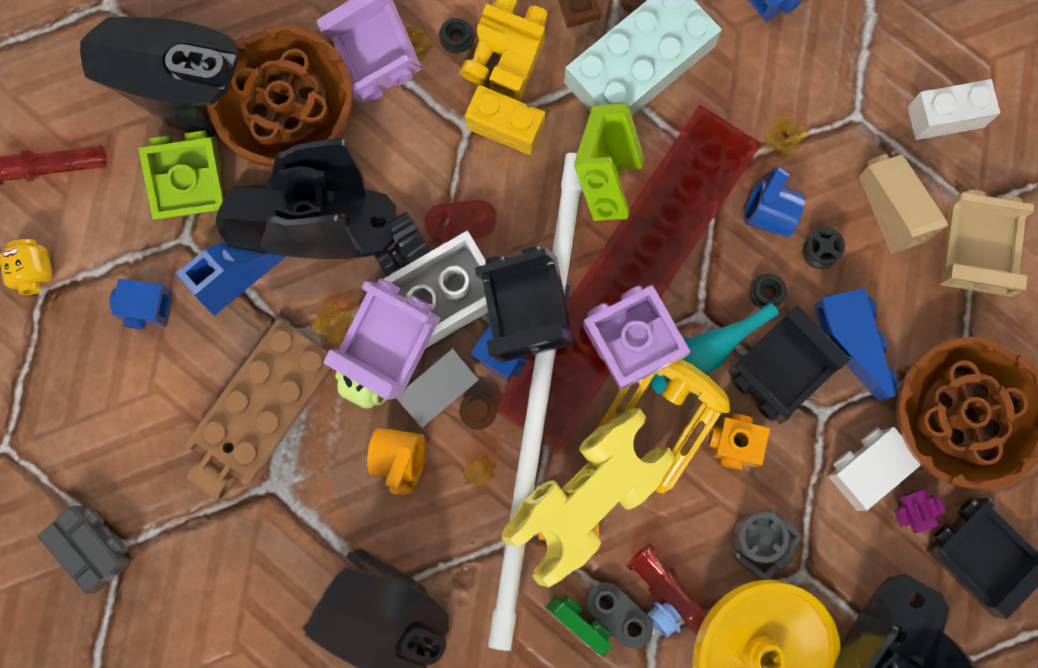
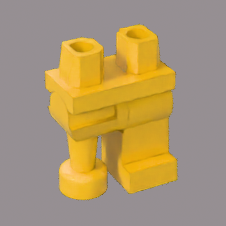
M495 0L492 5L486 3L483 16L477 25L478 44L473 59L463 62L459 74L472 83L484 85L489 75V70L485 67L493 52L502 56L498 65L494 67L489 78L490 88L500 94L521 101L540 50L545 42L547 10L530 5L525 18L514 15L518 5L517 0Z

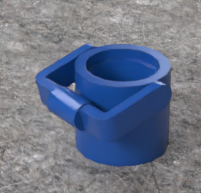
M776 167L758 180L743 207L744 223L746 225L786 238L793 234L800 221L805 199L803 193L783 187L789 177L788 172L780 167Z

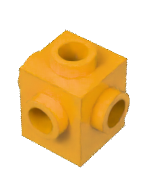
M732 413L730 418H723L719 421V426L714 425L711 429L708 446L713 447L712 457L721 459V466L736 470H743V465L752 467L762 466L770 428L753 424L752 417ZM734 437L740 441L739 447L735 445Z

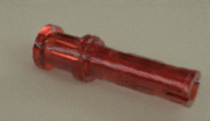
M98 145L97 147L37 154L32 150L24 149L20 154L0 155V185H4L6 181L26 179V181L32 182L38 179L39 175L95 168L103 169L107 167V161L102 160L106 159L104 147Z
M651 543L647 544L629 560L626 567L630 571L635 570L648 584V591L652 595H660L668 604H671L682 620L697 636L707 613L676 580L678 577L677 571L673 567L668 568L653 552L655 547Z

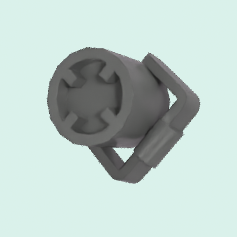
M769 510L768 513L755 512L743 515L736 521L732 529V542L737 551L733 557L761 580H770L778 570L783 572L796 556L794 550L801 541V533L772 510ZM789 533H790L792 536H794L790 542H789V536H790ZM750 561L770 562L772 565L763 573Z

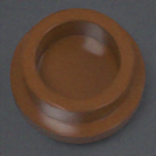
M472 393L461 402L459 409L460 418L471 429H485L495 420V403L484 393Z

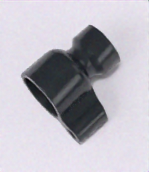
M408 211L388 222L394 240V247L391 250L387 249L381 254L374 255L386 276L393 274L431 252Z

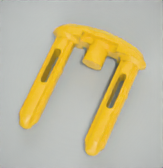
M682 359L638 381L640 385L624 410L619 408V404L630 386L621 391L619 389L597 425L599 427L606 424L627 409L635 408L655 374L665 375L670 378L662 392V395L670 402L682 405L690 391L699 396L698 399L702 402L672 447L671 451L675 455L674 461L665 473L660 485L655 489L660 494L674 488L720 415L730 412L729 398L723 389L708 375ZM703 421L705 424L690 448H683L698 422Z

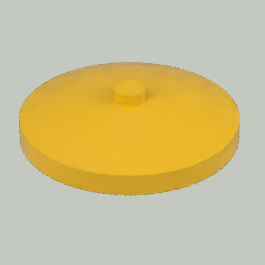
M758 580L741 585L730 591L709 611L696 637L693 650V668H834L841 652L840 639L830 613L812 594L787 582Z

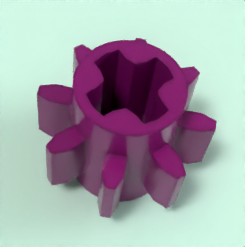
M923 488L899 497L902 506L894 509V513L900 527L910 525L913 533H919L941 525L938 516L946 512L940 495L929 496L927 489Z

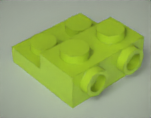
M206 130L184 133L185 140L171 142L170 135L148 138V146L138 148L153 220L219 210L225 194L220 173L223 172L216 136L207 137Z

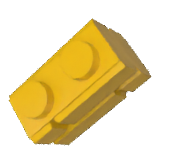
M481 85L477 87L465 114L467 130L532 156L544 130L546 112L532 106L528 108L525 103Z

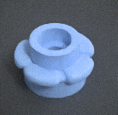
M654 602V608L647 613L654 626L667 638L674 631L679 633L681 628L677 623L682 618L675 608L668 602H665L663 605Z

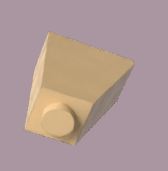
M884 154L867 162L868 167L859 175V179L891 255L925 243L948 226L945 217L903 154L889 158L888 154Z

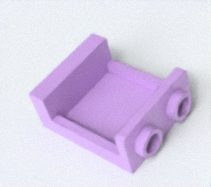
M349 0L316 20L321 33L332 38L337 52L345 63L351 78L353 98L361 102L375 101L383 95V91L393 85L397 86L407 83L412 79L414 73L422 69L393 0Z
M379 279L378 283L364 281L361 289L367 291L361 306L340 348L330 349L323 363L386 400L401 398L441 317L430 312L432 306L429 303L414 296H411L410 300L399 295L400 288L386 280Z

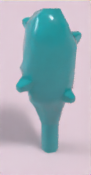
M770 302L741 322L708 330L693 338L684 337L683 339L690 350V354L682 358V360L694 365L708 375L720 367L729 353L748 334L779 315L778 310ZM655 374L650 385L657 394H662L670 378L665 375Z

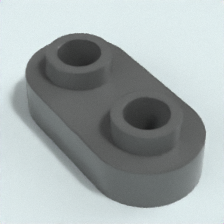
M601 582L589 590L586 598L589 612L621 644L628 648H640L649 642L653 633V625L650 618L620 588L609 582ZM610 595L612 597L613 604L609 609H602L599 606L601 596ZM631 622H638L641 626L640 633L636 636H630L627 633V626Z

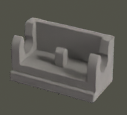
M449 348L407 384L401 398H397V400L418 425L423 428L479 379L454 349Z

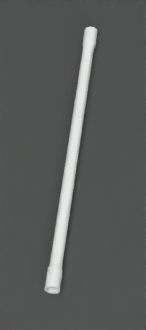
M567 153L565 155L561 181L562 192L552 253L558 259L564 295L580 193L582 191L574 167L577 153ZM556 349L539 353L535 356L510 520L516 513L519 505L534 491ZM521 544L518 547L505 545L497 602L492 614L487 647L511 651L516 621L515 608L525 544Z

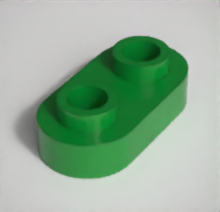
M565 594L562 599L554 595L545 606L556 618L603 658L613 647L608 641L612 634L598 621L594 620L590 625L580 617L579 614L583 609L568 595Z

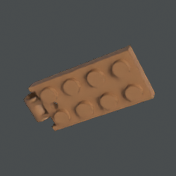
M277 319L184 444L189 449H195L203 455L190 469L186 478L187 481L217 501L226 495L233 485L235 478L241 480L240 483L244 486H250L333 369L323 363L328 352ZM232 444L234 446L233 451L226 453V446Z

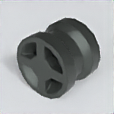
M818 229L803 245L802 254L804 260L814 269L822 270L829 268L842 257L845 251L844 238L834 229Z

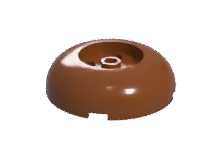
M294 26L264 27L265 31L255 33L247 38L242 36L235 42L240 58L228 91L214 104L207 105L216 132L231 150L252 163L273 168L276 154L284 152L294 145L339 139L348 124L352 111L353 90L351 78L339 53L319 35ZM282 77V80L274 81L268 85L270 80ZM304 88L314 89V91L308 94L307 100L300 97L301 91ZM258 106H265L268 109L267 115L264 118L258 114L253 115L254 110ZM297 119L300 121L296 128L286 129V123L289 120Z
M962 337L943 342L919 357L910 367L900 385L896 402V418L899 433L920 466L929 474L945 483L969 489L1000 487L1019 479L1038 462V371L1022 354L1017 355L1010 349L1000 345L1001 342L981 337ZM975 385L980 386L986 391L984 399L973 396L972 389ZM941 393L946 394L950 398L951 403L947 409L939 402L938 397ZM966 410L970 413V419H967L965 415ZM989 421H993L997 425L993 436L987 435L983 428ZM952 429L957 430L961 434L962 440L958 445H954L950 439Z

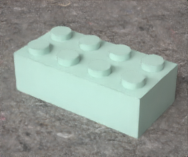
M647 0L565 67L564 83L590 112L592 106L628 103L631 115L633 116L715 48L722 29L695 0Z

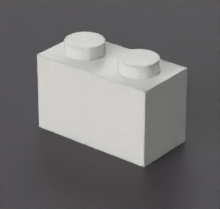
M992 79L923 91L907 107L915 140L985 128L1000 114Z
M879 427L875 428L861 440L864 446L855 454L848 451L833 463L836 470L828 477L857 511L870 509L920 466L906 446L902 435L895 427L882 431Z

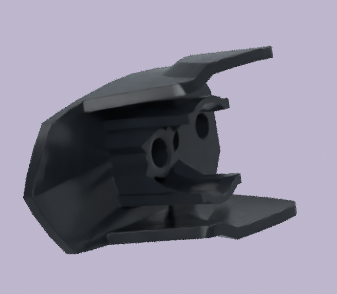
M108 17L95 26L80 41L81 62L87 79L114 90L151 114L160 117L166 125L186 132L206 130L207 137L213 136L214 130L201 114L199 106L214 104L228 91L240 58L236 42L229 38V36L206 26L181 20L149 17Z
M331 139L294 145L284 152L277 153L266 185L234 186L226 195L218 210L216 225L222 240L229 247L298 258L352 259L381 254L394 243L388 222L396 218V206L387 194L366 188L361 168L347 142L343 139ZM379 225L383 226L382 228H374L375 226Z
M361 548L353 552L349 551L345 558L357 569L345 567L335 576L314 608L308 622L303 626L304 635L326 651L357 668H427V665H432L440 660L446 650V640L443 637L446 632L449 633V616L445 610L429 597L425 587L380 555ZM426 642L427 645L423 648L422 644Z
M906 574L888 577L865 604L846 638L834 668H977V666L963 648L944 632L949 609L942 594ZM915 592L914 601L909 603L911 594Z

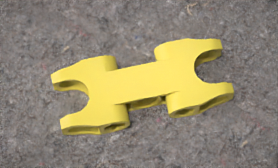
M640 408L627 409L606 424L597 427L580 446V452L587 459L588 463L562 489L554 480L545 482L536 488L519 505L516 513L504 528L501 538L507 545L515 547L525 544L538 532L543 534L547 545L546 554L535 568L532 576L539 585L550 587L574 570L582 567L601 545V540L592 529L618 502L626 510L635 508L644 502L660 485L665 473L672 465L675 455L670 448L662 449L657 447L649 451L643 458L639 459L637 457L633 441L635 434L645 423L646 418Z

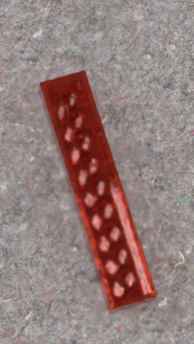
M702 105L698 106L629 209L628 218L622 219L566 303L574 345L556 349L541 442L557 454H559L611 375L604 360H601L584 329V320L588 318L587 313L601 304L607 303L610 307L622 301L621 296L637 286L645 289L653 285L661 299L762 145L761 142ZM536 354L530 356L496 407L498 415L524 431Z

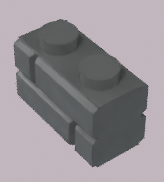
M72 506L62 513L55 522L45 528L38 535V538L85 594L97 593L130 564L131 561L125 555L128 549L117 536L112 534L109 537L101 527L104 523L103 518L92 507Z

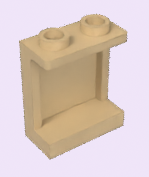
M979 190L964 191L950 201L939 285L1013 297L1025 291L1027 275L1020 274L1025 220L1027 216L1034 212V204L1023 203L1021 198L1015 196L987 197L985 192Z

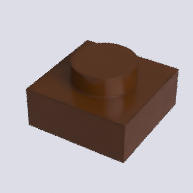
M558 0L567 28L601 19V11L597 0Z

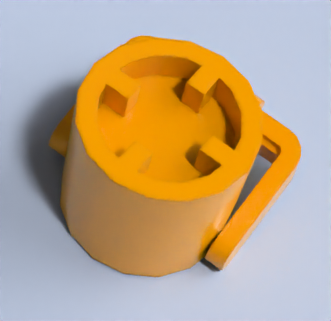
M377 428L373 432L368 448V473L371 476L386 478L385 485L389 487L391 493L398 496L411 495L426 464V442L424 435Z

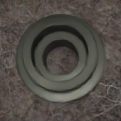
M452 18L441 26L439 40L446 51L455 54L463 53L472 46L474 31L467 21L460 18ZM455 33L463 36L460 41L450 39Z
M774 274L760 275L750 286V298L760 309L770 302L778 308L783 304L787 296L785 283ZM762 288H771L774 294L773 298H765L761 292Z

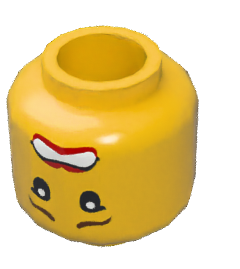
M19 239L9 242L6 245L7 248L0 253V267L4 285L10 289L18 290L20 295L40 293L42 291L41 286L48 284L53 276L48 249L37 244V241L34 239Z

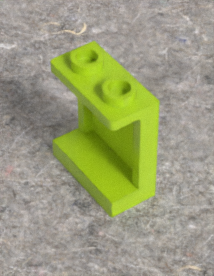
M628 103L592 106L574 162V167L593 221L627 219L630 211L619 178L622 170L642 169L645 158Z

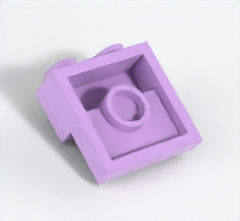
M653 285L645 289L637 286L628 290L621 296L622 301L610 307L607 303L601 304L587 313L588 318L584 320L586 333L601 360H604L620 391L690 354L689 348Z

